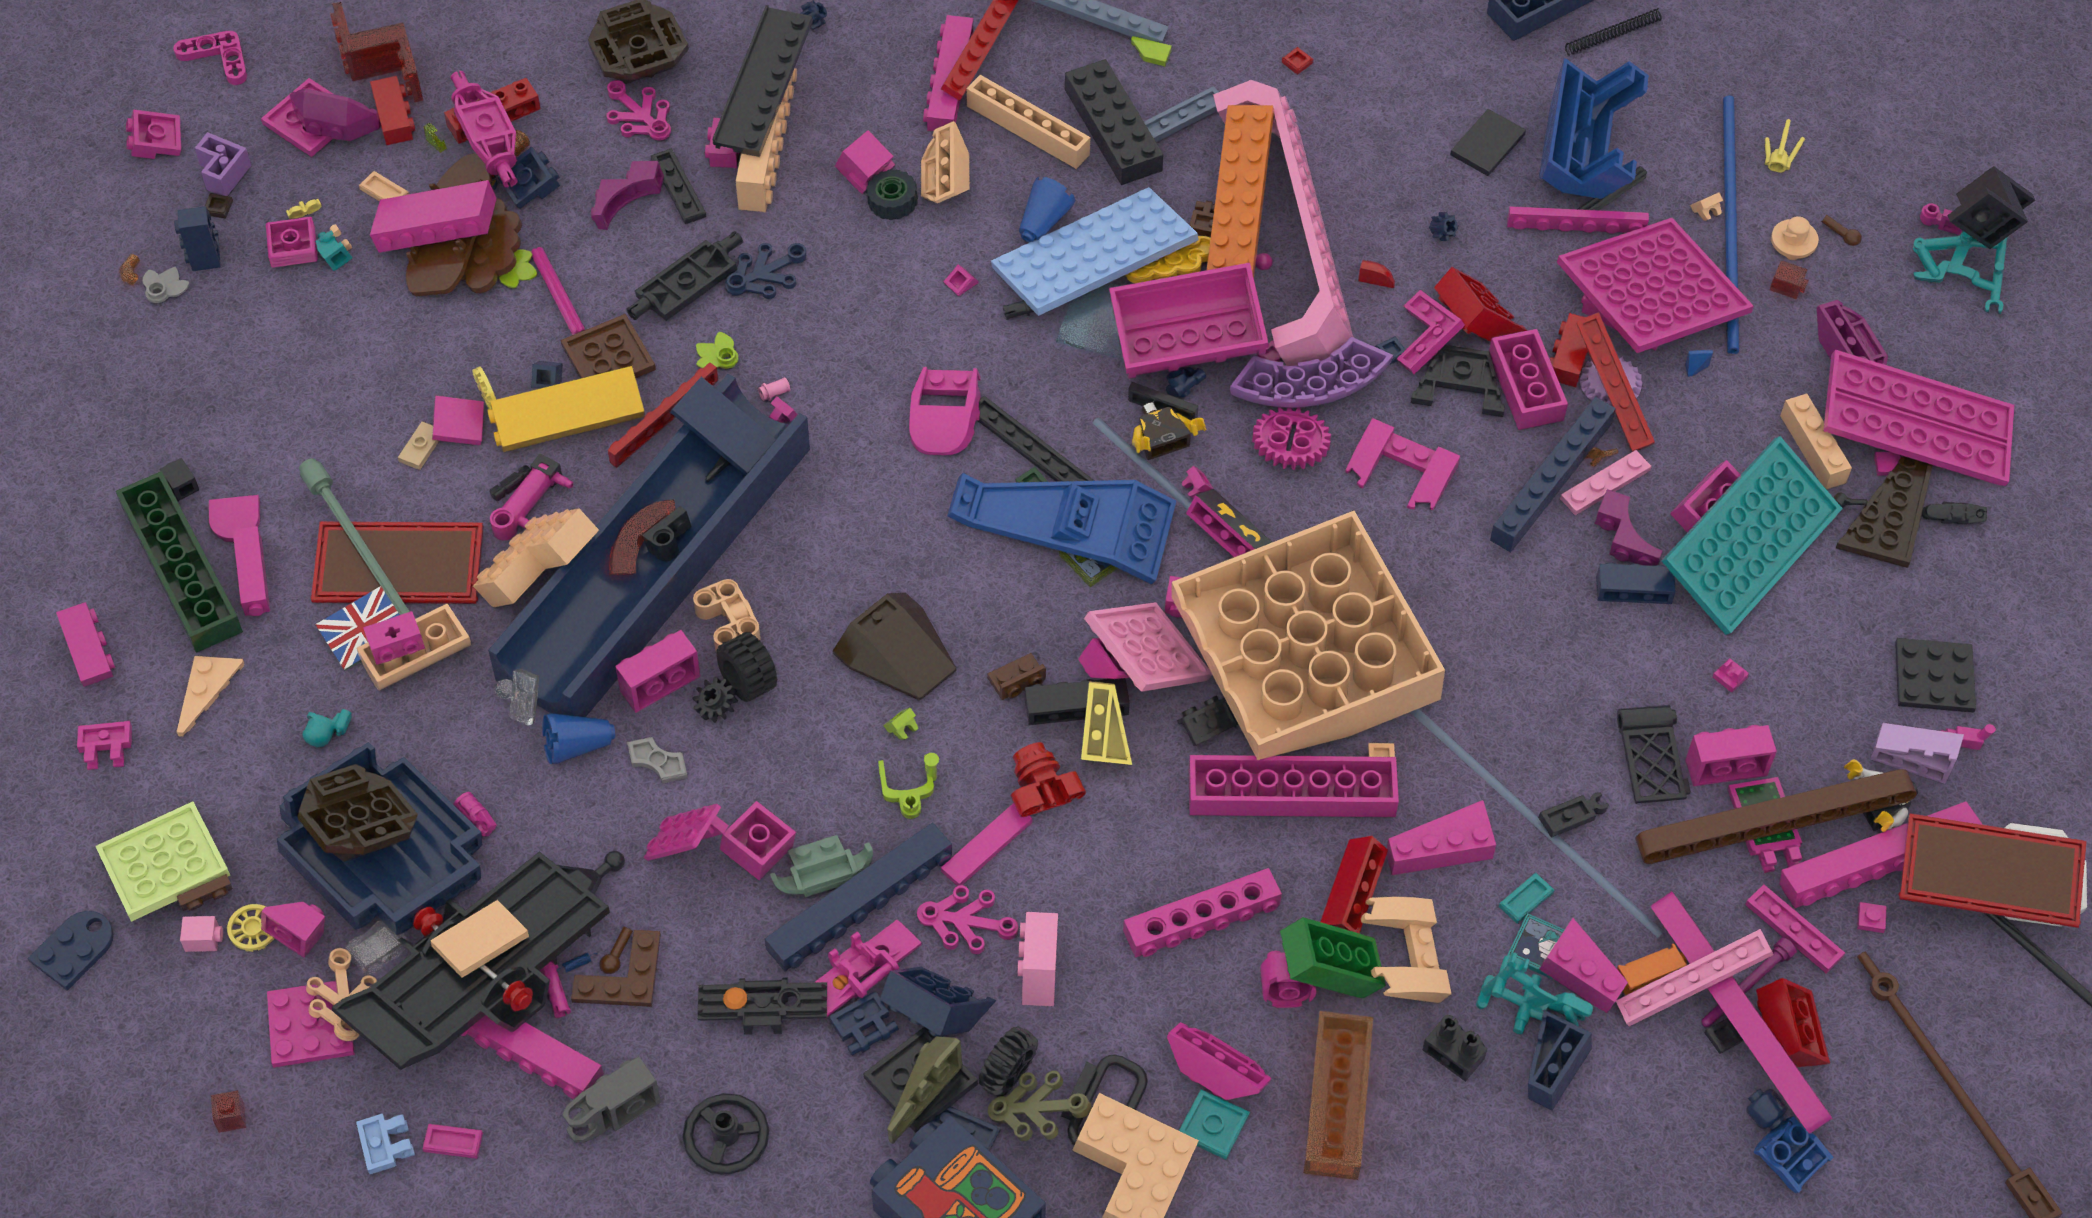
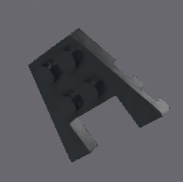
M1444 345L1429 365V369L1420 380L1416 391L1412 393L1410 403L1432 406L1435 387L1484 394L1482 414L1503 417L1505 408L1501 402L1500 389L1497 387L1490 351Z

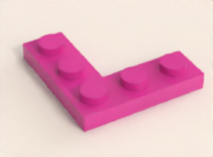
M1421 290L1404 305V308L1429 328L1397 358L1399 363L1413 374L1425 365L1465 326L1460 318Z

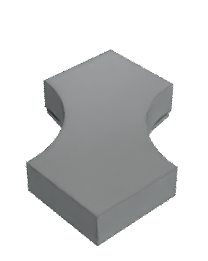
M653 737L627 742L632 767H646L653 770L659 775L662 783L688 778L681 752L671 753L662 750L656 745Z

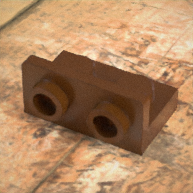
M1029 653L987 673V678L1001 700L1008 697L1015 698L1025 690V687L1042 684L1046 679V667L1044 664L1039 665L1032 653Z

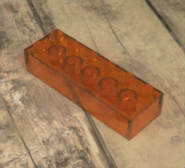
M1319 1011L1304 1174L1358 1180L1362 1159L1373 1017Z

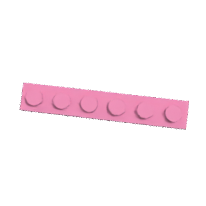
M1759 929L1616 1000V1003L1626 1024L1631 1026L1774 954L1763 932Z

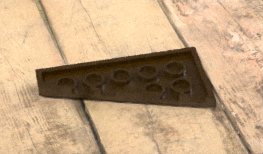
M1902 456L1894 469L1887 475L1882 485L1879 486L1870 498L1867 505L1861 510L1856 520L1850 525L1845 535L1838 541L1836 549L1908 568L1911 562L1933 465Z

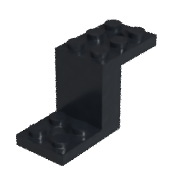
M1993 166L1956 193L1961 205L1947 216L1951 223L1988 249H1991L2028 222L2023 209L2033 203L2035 198L2031 192Z

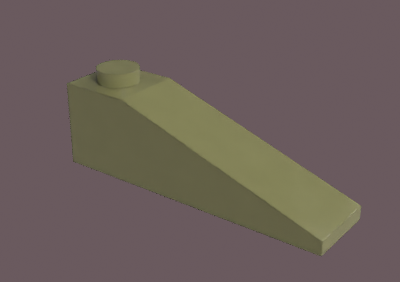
M936 1036L931 1043L927 1042L921 1048L918 1059L887 1128L890 1143H895L963 1067L961 1042L957 1038Z

